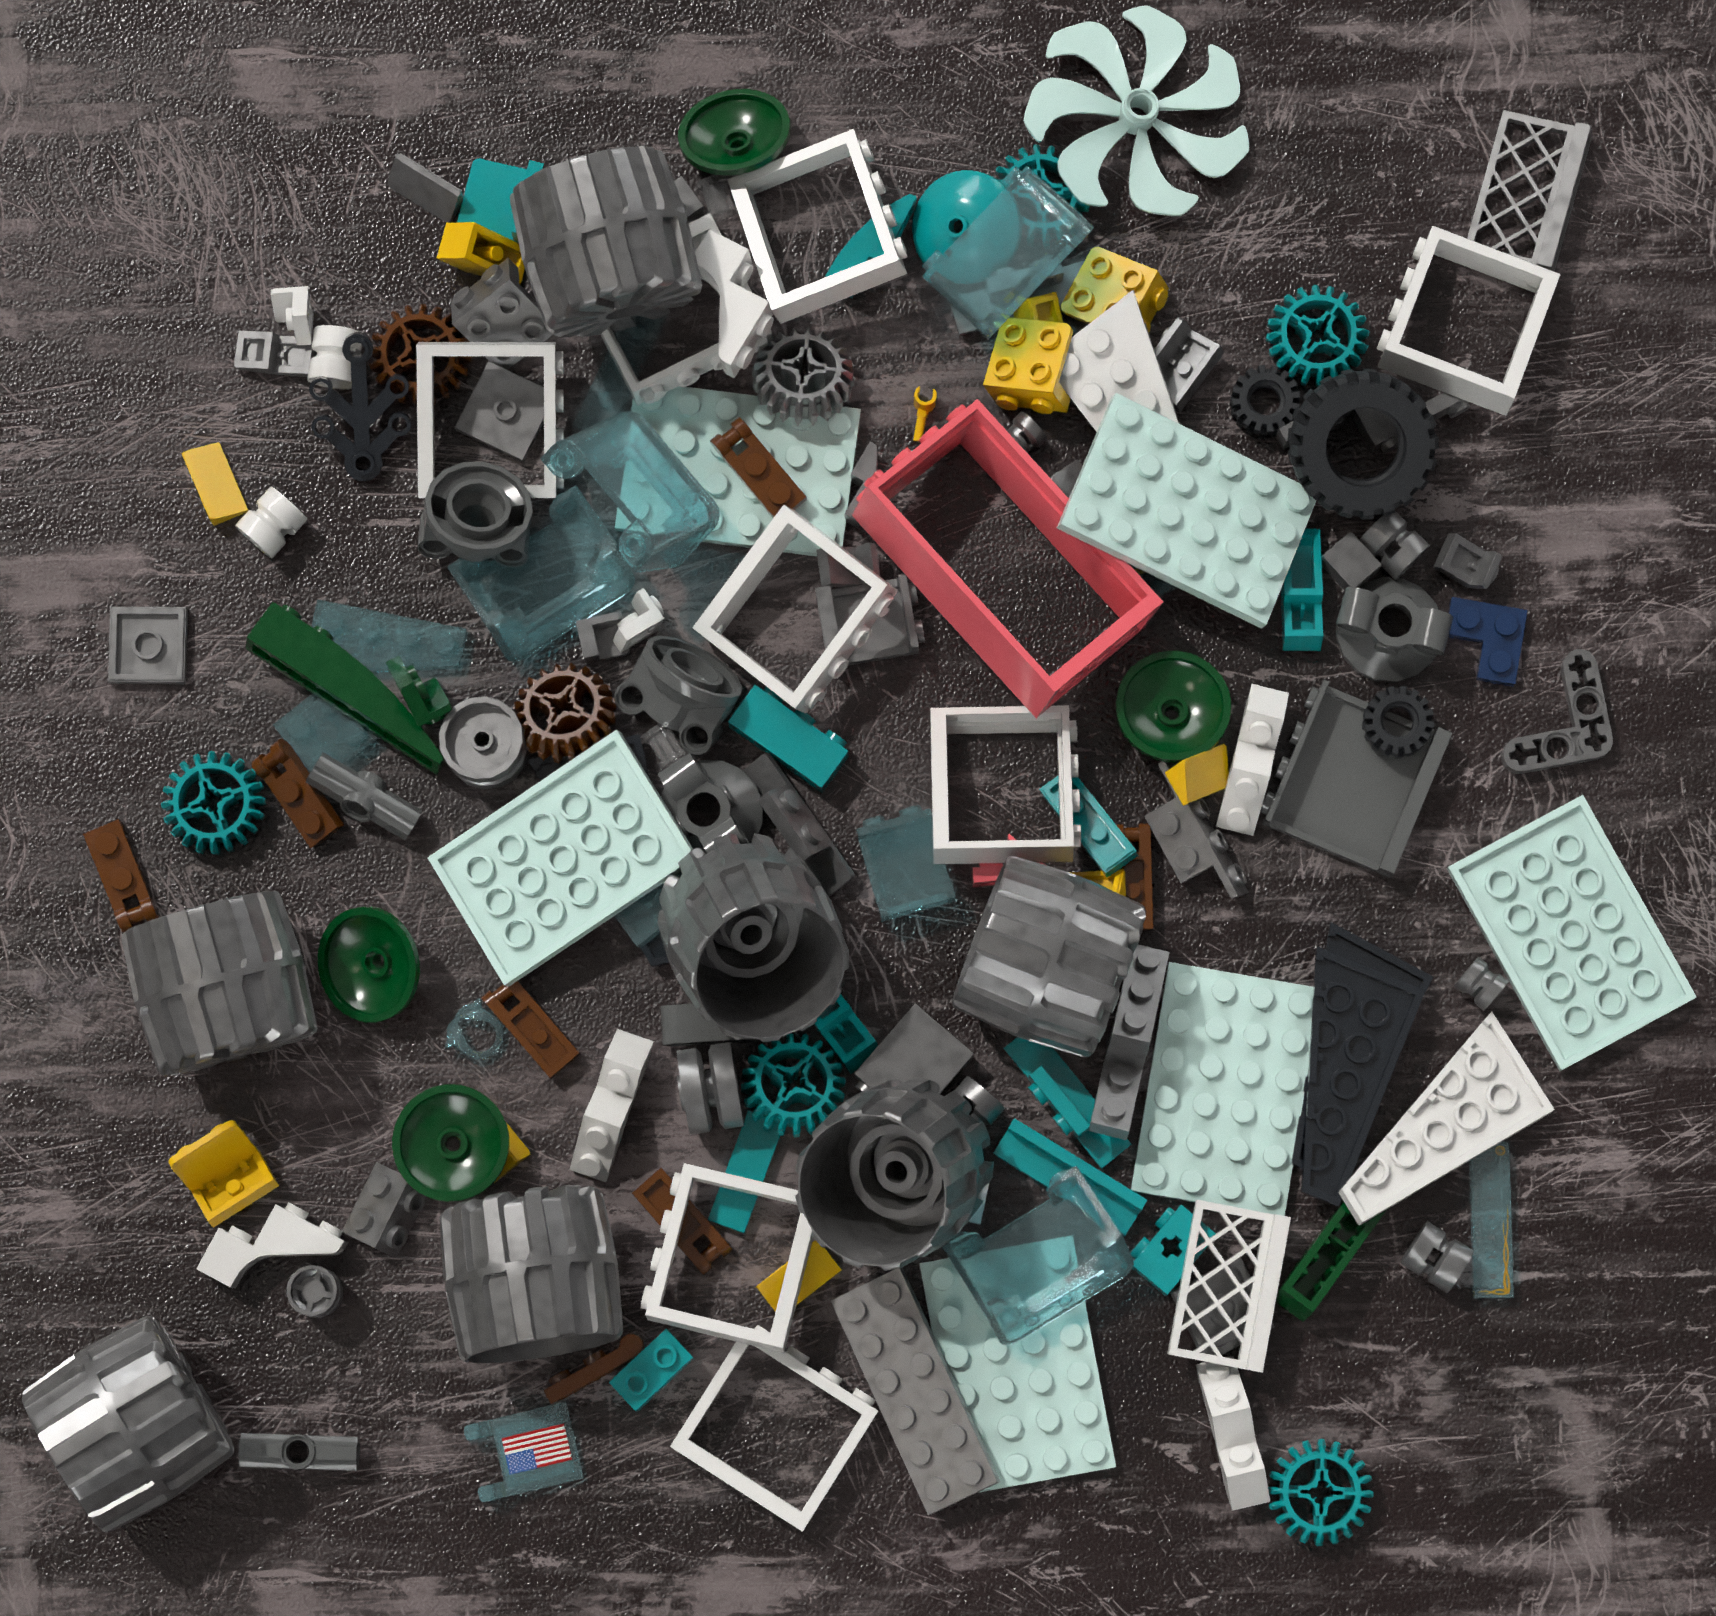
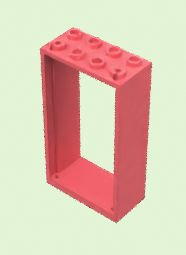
M977 399L967 408L964 404L955 408L946 418L948 423L940 429L936 425L931 427L919 439L921 444L913 451L908 447L902 450L892 460L893 466L885 473L879 469L864 483L866 488L856 498L858 505L852 516L1034 717L1038 718L1141 632L1163 601L1128 563L1057 529L1069 498ZM959 444L964 447L1119 617L1115 623L1051 676L1046 673L890 501L891 498Z

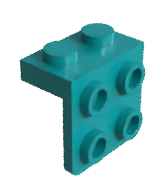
M475 159L471 166L457 222H475L518 243L510 195L518 183L532 176L535 172L544 169V163L529 160L527 169L485 159Z

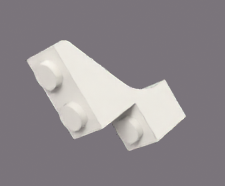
M709 229L697 248L695 255L700 278L709 283L720 295L718 354L722 362L723 371L730 377L735 378L740 368L744 370L750 364L755 352L753 349L759 337L764 338L769 333L774 318L772 317L773 314L768 300L739 286H744L753 272L749 249Z
M1251 684L1216 827L1251 836L1254 835L1271 775L1275 749L1283 725L1289 693Z
M619 1029L616 1030L604 1057L596 1089L584 1113L569 1170L603 1182L607 1181L634 1098L646 1071L654 1041Z
M288 1202L285 1208L275 1204L254 1245L249 1243L252 1235L233 1225L229 1231L218 1228L196 1269L236 1289L244 1274L254 1264L265 1258L339 1255L345 1250L348 1242L340 1238L342 1230L323 1220L319 1227L306 1220L308 1212Z
M1210 1362L1195 1364L1217 1448L1223 1483L1232 1511L1270 1502L1265 1467L1256 1443L1251 1408L1238 1368Z

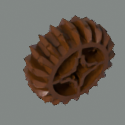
M420 304L419 314H414L411 306L406 305L405 313L407 316L400 318L396 311H392L391 317L394 321L392 325L386 321H381L379 325L385 335L379 333L372 335L373 342L379 346L373 347L371 357L377 360L370 363L372 372H381L375 378L378 385H385L388 378L394 374L404 373L407 376L417 372V358L415 357V351L411 342L415 346L418 342H470L467 338H460L463 334L455 327H452V314L446 315L441 320L442 310L440 307H435L431 315H428L426 304ZM426 328L437 331L441 335L438 337L432 335L428 338H420L412 330ZM402 337L406 348L397 357L398 362L390 365L392 348L396 341ZM434 356V394L440 392L444 399H448L450 397L446 388L448 385H451L454 389H460L461 383L455 376H468V369L461 364L471 362L472 356H450L447 366L440 374L435 367V361L438 356ZM396 379L391 382L390 387L394 392H402L405 389V384L403 381ZM409 381L408 393L404 397L398 398L400 403L404 404L408 401L410 395H413V403L417 406V382Z
M572 662L565 671H562L560 665L555 663L554 672L547 674V671L541 668L539 672L540 679L536 680L528 677L527 684L530 689H519L518 696L520 701L514 702L513 706L523 727L527 749L531 753L537 751L543 761L552 755L554 762L558 765L563 756H568L569 761L576 757V754L583 753L599 742L601 738L611 734L610 726L616 725L614 711H616L617 706L615 699L612 698L610 686L604 684L603 678L598 673L592 675L590 669L586 666L578 672L576 665ZM584 696L594 702L591 715L587 714L584 708H582ZM538 712L544 713L547 719L548 726L545 731L536 725Z

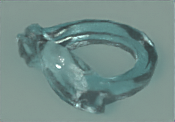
M478 998L475 1002L459 1009L455 1018L448 1024L445 1048L455 1047L465 1056L474 1060L486 1059L494 1055L500 1049L503 1042L504 1030L501 1021L494 1014L482 1007V1000ZM463 1018L489 1022L496 1032L494 1044L485 1051L471 1049L462 1035V1029L458 1026V1021Z

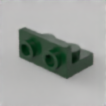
M400 656L385 662L419 727L425 723L434 724L442 720L446 713L453 709L436 678L422 683L413 664L405 667Z

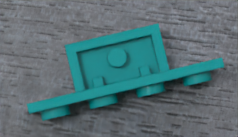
M1019 1037L1003 1048L1032 1083L1027 1088L1041 1105H1044L1046 1102L1056 1113L1052 1117L1056 1125L1066 1136L1072 1133L1101 1169L1131 1145L1128 1139L1124 1140L1089 1131L1095 1099L1054 1048Z

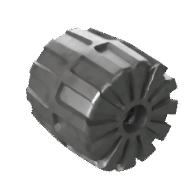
M638 146L611 148L584 154L535 172L513 188V193L510 195V204L522 260L545 327L553 335L567 338L575 335L586 337L600 335L609 326L612 330L616 331L637 326L636 316L655 320L669 314L668 308L687 305L694 300L692 296L698 295L701 292L702 282L689 223L667 160L662 151L654 150L653 147Z
M754 833L752 843L740 844L736 834H728L714 838V850L708 854H705L700 848L693 849L678 862L682 871L681 877L671 875L663 885L659 896L662 910L659 911L657 923L670 966L680 986L704 1020H712L716 1023L723 1034L737 1040L744 1037L761 1039L762 1042L780 1040L784 1035L798 1030L804 1031L815 1024L822 1012L829 1005L835 1004L842 992L841 982L844 971L849 968V949L842 934L841 924L832 901L820 882L791 847L784 855L778 851L774 845V840L769 836Z
M1008 856L997 877L975 932L953 995V1007L1019 1038L1081 1057L1091 1056L1106 1030L1110 1012L1113 1013L1120 996V984L1127 977L1130 970L1133 953L1139 943L1146 918L1145 907L1132 899L1081 876L1017 856Z
M262 891L192 907L134 926L122 934V944L133 999L159 1074L163 1076L177 1075L212 1067L224 1061H235L246 1058L248 1054L266 1052L282 1047V1045L298 1042L316 1033L317 1023L303 958L283 900L278 891Z
M914 1077L904 1083L899 1080H889L858 1093L842 1103L813 1131V1141L799 1154L795 1171L799 1174L798 1193L795 1195L799 1212L804 1214L813 1231L811 1235L822 1248L828 1247L841 1256L844 1263L857 1268H861L864 1265L879 1266L886 1271L902 1268L920 1257H925L944 1246L961 1231L984 1202L977 1198V1195L993 1178L994 1162L984 1161L982 1149L990 1145V1136L984 1122L972 1124L967 1117L972 1107L957 1092L952 1091L946 1096H942L939 1094V1084L928 1079ZM899 1161L906 1166L907 1172L900 1166Z
M564 1185L548 1191V1186L529 1188L525 1195L521 1197H515L508 1191L492 1194L484 1199H471L458 1203L454 1207L447 1208L440 1215L445 1291L458 1353L462 1361L485 1364L551 1357L598 1347L620 1338L623 1333L617 1256L604 1197L598 1188L592 1186L580 1188L581 1185Z
M144 1316L80 1350L29 1386L22 1394V1402L29 1420L51 1461L90 1519L104 1532L114 1531L165 1504L229 1459L234 1453L232 1440L227 1434V1429L219 1414L212 1407L211 1400L202 1384L196 1383L189 1363L183 1354L178 1352L170 1335L153 1316Z

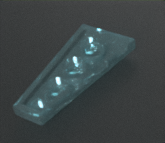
M318 599L311 625L313 628L320 626L333 636L335 643L370 671L389 672L385 662L397 656H400L405 667L413 664L415 670L460 668L468 632L465 628Z

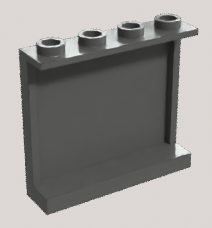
M1324 679L1319 689L1312 686L1304 708L1310 710L1305 724L1297 722L1289 743L1296 746L1290 759L1282 757L1274 776L1281 780L1276 793L1268 791L1260 813L1266 815L1262 825L1391 878L1398 866L1452 732L1440 727L1436 731L1432 729L1431 736L1424 746L1409 757L1406 755L1403 758L1395 759V756H1389V758L1382 756L1383 753L1377 750L1375 752L1371 748L1373 745L1370 741L1366 742L1364 738L1365 730H1362L1364 719L1362 716L1369 703L1328 686L1329 681ZM1390 711L1385 713L1383 725L1389 734L1401 737L1408 734L1412 729L1413 723L1411 720Z

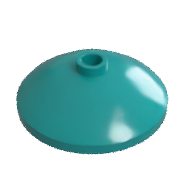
M972 170L955 171L934 181L919 199L912 223L914 245L925 266L943 280L965 285L985 282L986 279L992 278L991 274L993 272L1006 268L1017 252L1022 233L1021 213L1010 190L995 177ZM960 219L963 223V229L961 232L956 233L954 231V223Z

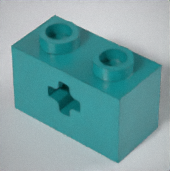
M1180 1205L1176 1211L1168 1207L1154 1224L1160 1229L1151 1241L1144 1236L1130 1253L1135 1258L1130 1267L1164 1296L1169 1294L1182 1277L1193 1214L1183 1205ZM1201 1221L1200 1225L1209 1238L1216 1234ZM1200 1234L1198 1235L1197 1246L1205 1242ZM1175 1238L1179 1242L1176 1249L1180 1254L1178 1257L1171 1254L1166 1258L1161 1254L1164 1250L1161 1241L1164 1239L1169 1242ZM1208 1246L1195 1254L1194 1262Z
M666 1328L609 1383L638 1412L679 1374L694 1357Z

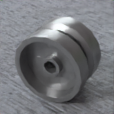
M487 696L469 698L455 705L445 716L439 732L440 751L448 766L467 785L483 790L500 788L514 781L525 768L530 754L525 744L522 724L516 713L504 702ZM482 740H484L485 742H488L489 740V743L486 746H479V743Z
M731 1042L711 1045L708 1051L711 1070L704 1071L701 1053L696 1048L677 1051L680 1075L677 1076L682 1111L686 1112L690 1135L710 1132L713 1126L710 1107L717 1106L719 1122L724 1129L744 1126Z

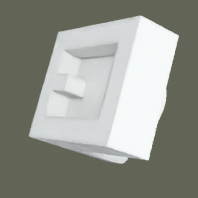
M309 287L272 289L271 301L275 321L278 323L286 322L287 330H294L297 345H311L313 310Z
M644 588L636 592L631 602L636 612L626 616L617 624L619 628L612 641L620 653L657 632L664 620L661 604L654 596H649Z

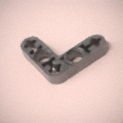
M1584 649L1573 650L1561 663V676L1572 727L1510 740L1501 753L1503 766L1509 772L1523 774L1594 761L1603 758L1611 750L1613 736L1599 669L1595 657L1589 651ZM1575 658H1579L1581 664H1588L1589 668L1583 672L1584 684L1592 681L1593 687L1584 686L1573 691L1572 685L1577 686L1580 683L1577 671L1570 672L1569 669L1575 662ZM1583 694L1592 696L1597 702L1596 712L1591 715L1582 714L1576 706L1577 698ZM1600 718L1601 724H1595L1593 727L1595 736L1603 738L1604 743L1599 746L1598 751H1594L1593 746L1585 745V740L1591 734L1589 725L1581 728L1580 722L1590 723ZM1558 738L1566 743L1567 754L1564 758L1554 759L1548 754L1546 745L1549 740ZM1539 741V755L1543 763H1537L1538 755L1527 757L1523 765H1519L1515 759H1510L1509 755L1515 751V746H1520L1522 752L1533 751L1536 748L1533 742Z

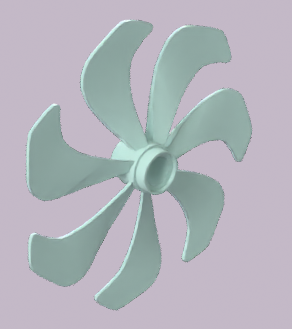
M1148 5L1135 7L1123 12L1122 17L1135 25L1143 33L1146 45V63L1140 88L1131 90L1119 46L1112 33L1104 25L1088 21L1054 32L1046 50V58L1051 59L1058 56L1075 55L1084 59L1104 77L1122 101L1120 103L1094 89L1062 78L1052 77L1044 79L1037 83L1032 90L1023 121L1027 130L1037 142H1042L1051 123L1062 116L1097 114L1119 117V121L1099 128L1075 140L1062 151L1057 166L1059 175L1080 203L1097 207L1107 206L1108 200L1103 194L1098 180L1099 169L1108 152L1126 133L1136 135L1129 172V195L1138 209L1151 214L1182 216L1199 199L1196 194L1187 193L1172 187L1160 172L1147 135V131L1152 126L1197 171L1208 177L1217 178L1228 174L1249 152L1248 133L1243 125L1222 138H1210L1191 134L1157 119L1159 111L1222 109L1236 102L1240 94L1234 57L1220 47L1213 44L1208 46V70L1197 82L1174 95L1158 101L1152 91L1175 64L1186 44V33L1176 20ZM1131 108H1140L1146 115H1137Z

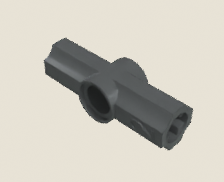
M324 752L318 758L305 781L307 784L340 802L341 810L350 818L360 822H368L370 820L403 840H406L422 812L418 807L387 790L386 782L377 774L365 770L356 772Z
M241 1433L238 1453L239 1467L358 1471L360 1437ZM297 1441H303L309 1447V1456L302 1463H296L290 1456L291 1446Z

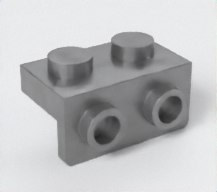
M1180 317L1163 332L1160 342L1154 349L1174 409L1179 412L1183 410L1224 354V350L1219 344L1191 330L1187 322Z
M376 1162L342 1231L395 1258L406 1243L408 1233L418 1213L424 1207L427 1196L413 1189L399 1172Z

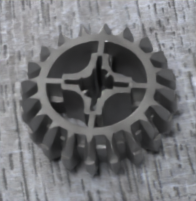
M809 327L804 334H798L793 328L789 337L779 332L776 336V342L767 340L768 344L764 351H758L756 363L752 367V377H754L753 390H755V393H758L760 405H767L770 415L780 412L782 422L786 421L789 417L795 418L797 426L802 422V419H809L814 426L818 416L828 421L831 417V411L840 413L843 408V402L849 401L852 387H854V364L852 360L848 359L849 353L847 348H839L837 338L826 341L827 336L824 331L818 336H813ZM803 370H806V376L804 377V383L801 384L800 382H801V377H802V374H803Z

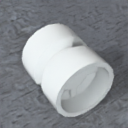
M316 326L313 333L312 349L317 352V356L310 359L308 382L311 383L314 378L324 376L332 382L334 389H352L351 362L344 357L342 346L349 334L359 331L342 326ZM352 344L350 347L351 353L355 356H361L362 344ZM318 382L315 384L318 386L328 388V386L323 382Z
M270 486L257 500L258 509L256 511L248 510L235 527L259 550L272 559L286 544L284 536L286 534L294 535L308 519L285 496Z

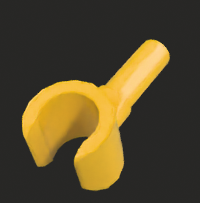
M920 386L914 392V407L917 409V420L913 437L915 442H919V439L924 434L928 412H931L936 406L937 392L935 389H933L932 399L928 402L919 399Z

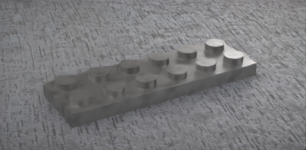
M903 1267L894 1269L831 1300L927 1514L932 1515L1001 1482Z

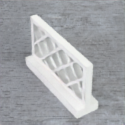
M1195 1200L1167 1354L1263 1373L1291 1217ZM1203 1209L1218 1212L1227 1224L1224 1229L1210 1238L1200 1225ZM1226 1214L1241 1217L1235 1220L1234 1222H1231ZM1247 1218L1262 1220L1260 1237L1247 1246L1235 1226ZM1231 1230L1243 1249L1224 1261L1212 1242ZM1200 1234L1205 1242L1197 1246L1198 1235ZM1259 1244L1257 1257H1255L1251 1249ZM1208 1246L1220 1265L1202 1277L1193 1262L1195 1254ZM1246 1253L1255 1268L1253 1276L1240 1284L1228 1265ZM1224 1269L1236 1288L1217 1300L1205 1281ZM1193 1272L1197 1281L1189 1286L1191 1273ZM1201 1284L1213 1304L1197 1315H1194L1186 1303L1188 1292ZM1251 1284L1250 1295L1248 1296L1243 1288ZM1239 1292L1248 1306L1246 1315L1233 1323L1221 1304ZM1214 1308H1217L1229 1326L1210 1339L1198 1319ZM1184 1311H1186L1191 1319L1182 1324ZM1244 1322L1243 1333L1241 1335L1236 1327ZM1194 1323L1206 1342L1194 1351L1179 1349L1178 1344L1181 1331ZM1230 1331H1233L1241 1343L1238 1360L1223 1357L1214 1342ZM1209 1346L1215 1355L1200 1352Z

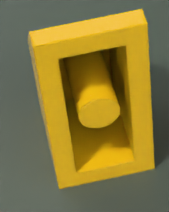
M475 222L446 223L437 259L464 272L482 276L490 266L494 264L499 265L509 258L518 267L519 284L521 285L525 267L519 243Z

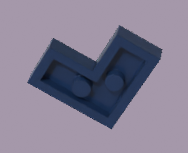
M1452 597L1448 613L1454 619L1449 637L1482 643L1476 680L1514 687L1527 610Z

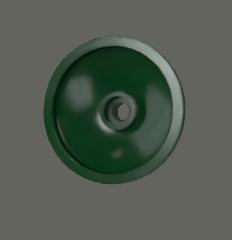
M732 89L713 94L694 105L680 123L678 142L684 158L695 168L715 175L736 176L756 171L774 160L788 143L791 134V124L786 108L775 97L758 90Z
M1163 651L1141 659L1125 674L1116 696V716L1123 735L1139 752L1159 761L1181 762L1186 758L1211 750L1221 740L1230 720L1231 697L1223 677L1209 662L1187 652ZM1173 710L1178 713L1179 717L1175 720H1170L1165 716V713Z
M362 906L339 914L325 929L318 948L317 962L321 983L333 1004L347 1016L363 1022L387 1020L402 1012L415 995L420 976V961L417 947L404 924L394 915L383 909ZM381 955L384 958L385 965L381 962Z
M456 1084L438 1085L419 1093L411 1099L401 1111L392 1137L394 1160L405 1181L424 1196L447 1202L466 1200L479 1195L489 1188L504 1169L510 1146L506 1121L495 1103L486 1095L473 1088ZM451 1137H458L461 1142L460 1148L457 1151H450L447 1147V1141Z

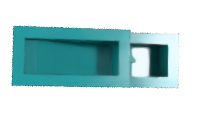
M908 194L890 204L897 222V226L892 227L895 239L902 236L916 208L917 197L912 194ZM872 218L852 236L840 251L825 277L884 254Z
M1320 529L1304 530L1281 588L1283 651H1321L1323 641V582Z
M841 994L835 1004L829 1005L817 1018V1022L813 1024L850 1074L859 1069L879 1046Z

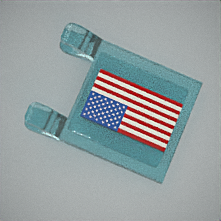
M566 1402L473 1423L464 1427L467 1441L494 1436L502 1471L503 1482L478 1488L481 1502H488L584 1478Z

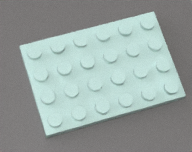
M678 386L667 391L662 399L651 404L643 402L637 406L633 399L615 531L752 548L773 518L710 443V440L717 434L722 436L731 429L730 424L740 417L806 495L807 500L794 511L843 547L846 527L844 513L849 505L852 482L851 472L854 467L861 409L843 407L840 413L831 411V417L828 421L818 416L814 426L809 419H802V422L797 426L793 417H789L786 421L782 422L780 412L770 415L767 405H760L758 396ZM740 440L731 448L738 456L748 447ZM798 531L783 552L817 557L816 550L820 549V547Z
M1115 393L1111 397L1057 529L1262 629L1267 625L1316 500L1308 494L1300 483Z
M615 730L427 858L502 983L509 987L663 884L669 876H675L681 872L678 862L692 851L693 848L620 731Z
M1583 795L1447 868L1559 1071L1697 998Z
M1172 962L1168 963L1131 1183L1132 1191L1189 1202L1202 1200L1285 1216L1293 1168L1291 1161L1295 1136L1304 1100V1081L1309 1069L1313 987Z
M1073 1235L919 1263L932 1333L1001 1481L980 1492L1116 1467Z

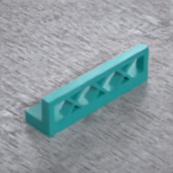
M1015 1118L993 1153L996 1157L1123 1235L1127 1234L1147 1202V1199Z

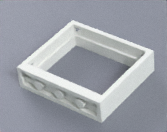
M854 129L772 161L756 171L727 179L767 300L770 303L771 311L780 324L907 274L902 260L907 258V250L901 237L896 239L894 237L892 227L897 226L894 213L889 204L883 205L880 196L886 193L883 181L878 171L872 173L869 162L875 160L867 139L860 141ZM851 156L884 254L786 293L753 195Z
M710 213L689 223L695 252L709 229L721 235ZM746 283L744 286L739 285L740 287L752 292L748 283ZM609 326L600 334L637 406L643 402L646 404L657 402L665 396L667 391L678 386H689L695 383L700 378V375L712 369H723L718 354L719 343L639 382L611 327ZM771 329L764 338L759 337L753 347L754 353L765 348L768 344L767 340H773Z
M1432 226L1427 239L1419 237L1412 258L1418 260L1415 270L1407 268L1400 289L1406 291L1403 300L1396 298L1388 320L1395 323L1391 331L1384 329L1377 349L1383 351L1378 367L1506 416L1515 399L1560 274ZM1433 254L1535 293L1502 383L1399 344Z
M418 342L416 345L418 498L426 497L430 483L435 479L434 356H544V485L524 486L530 493L531 498H556L557 489H564V466H556V451H564V428H556V413L564 412L563 390H556V374H563V351H556V342Z
M783 505L692 628L793 708L808 713L817 701H823L826 694L824 690L832 679H837L846 670L849 664L847 659L855 648H860L867 642L872 633L870 628L878 617H883L890 611L888 606L893 601V597L898 590L796 511ZM800 531L872 588L796 690L793 691L724 637L722 633L797 532Z
M1069 705L1051 706L1038 718H1035L1025 706L930 708L933 864L1004 863L1008 856H1017L1033 862H1073L1074 848H1081V825H1073V813L1080 812L1079 789H1072V777H1078V754H1071L1070 742H1077L1076 720L1069 721ZM1057 732L1060 839L949 841L946 734Z
M684 1163L682 1173L675 1172L673 1176L670 1195H674L675 1200L672 1211L665 1210L662 1218L660 1232L666 1234L662 1249L656 1247L652 1257L650 1270L656 1271L653 1286L646 1285L642 1296L641 1308L646 1309L645 1316L647 1320L784 1353L813 1240L811 1235L813 1231L803 1213H800L770 1333L661 1306L693 1181L797 1205L795 1195L798 1193V1190Z
M759 1325L755 1327L756 1330L768 1332ZM736 1342L670 1447L803 1532L878 1413V1410L872 1407L876 1400L858 1388L852 1394L839 1386L843 1379L825 1367H822L819 1373L806 1365L810 1358L792 1346H789L788 1350L784 1353L757 1347L862 1414L803 1510L800 1511L689 1440L749 1346L748 1344Z

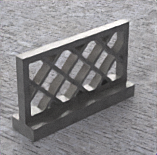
M1503 110L1467 239L1476 241L1479 232L1492 226L1501 242L1491 248L1498 251L1506 248L1508 251L1506 254L1555 272L1592 139L1591 125L1576 122V125L1573 126ZM1509 122L1524 125L1531 136L1512 146L1506 137ZM1533 128L1542 129V130H1540V131H1538L1537 133H1535V131H1534ZM1551 132L1566 135L1564 146L1551 154L1547 152L1540 141L1542 137ZM1535 142L1544 158L1526 168L1516 152ZM1503 143H1504L1505 146L1507 147V150H1505L1504 152L1500 153V152H1501V149H1502V145H1503ZM1512 156L1521 171L1502 181L1496 172L1497 163ZM1560 157V160H1559V163H1558V167H1557V166L1555 165V163L1553 162V160H1555V159H1557V158ZM1549 164L1555 174L1554 181L1539 190L1530 174ZM1494 177L1495 181L1497 182V185L1491 188V184ZM1525 177L1534 193L1515 203L1506 187ZM1502 190L1511 206L1492 217L1486 207L1487 199ZM1550 192V196L1547 203L1543 196ZM1539 199L1545 209L1544 217L1529 225L1520 209ZM1515 212L1524 229L1505 238L1497 222ZM1484 213L1488 220L1481 223ZM1541 227L1537 238L1533 231ZM1529 234L1535 244L1532 259L1516 255L1510 244Z

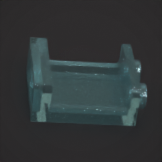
M921 805L900 810V817L885 821L884 816L866 819L862 821L863 827L856 829V835L881 922L955 902L956 896L946 865L933 864L931 809L922 810Z

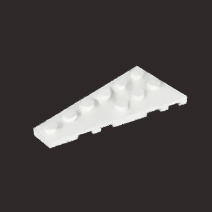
M1132 290L1072 337L1059 380L1061 386L1096 432L1111 397L1115 393L1179 423L1149 338L1146 324L1138 306L1135 292Z
M1492 1011L1338 1192L1358 1225L1365 1223L1555 1110Z

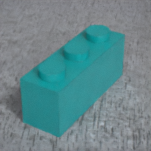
M754 685L729 719V728L764 753H770L774 760L823 793L849 757V751L844 748L847 742L831 730H828L826 734L813 726L816 722L814 718L797 709L793 712L782 704L784 700L767 686L762 690Z

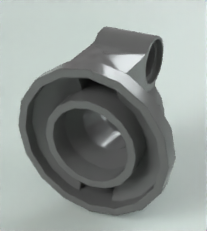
M462 462L444 469L430 483L425 497L424 510L420 516L418 552L431 559L445 558L450 553H453L459 558L470 562H481L494 558L498 564L505 567L523 566L528 561L530 524L533 512L530 493L520 478L504 467L487 462Z
M1381 577L1363 583L1358 588L1347 587L1345 589L1337 616L1336 639L1342 657L1356 673L1374 682L1399 683L1416 677L1433 662L1437 655L1444 654L1454 617L1447 612L1438 610L1437 604L1422 587L1403 578L1394 580L1390 577ZM1397 608L1403 611L1409 618L1410 630L1400 637H1390L1384 634L1378 624V616L1381 610Z
M658 635L649 638L630 676L617 687L614 698L617 707L622 712L634 715L644 710L659 724L678 731L682 747L688 753L701 755L706 753L721 738L723 733L722 724L736 704L743 687L737 675L711 653L684 640ZM630 686H634L641 691L643 700H638L632 696ZM695 727L703 728L708 735V740L700 739L695 733Z
M688 753L658 773L661 782L665 786L661 798L693 849L700 848L705 854H708L714 850V838L736 834L740 844L752 843L754 833L760 834L764 825V809L758 802L761 795L756 783L741 768L722 760L699 761L691 753ZM703 793L714 795L721 806L718 820L707 827L693 824L689 816V808L692 801Z

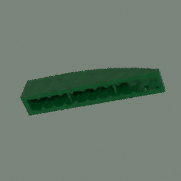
M272 602L246 637L245 649L437 775L442 768L444 758L424 729L418 726L412 714L366 666L335 643L333 636L320 626L313 628L303 622L301 615L288 605L281 607Z
M1342 1201L1279 1287L1276 1302L1304 1322L1320 1304L1386 1210L1365 1223L1358 1225L1348 1207Z

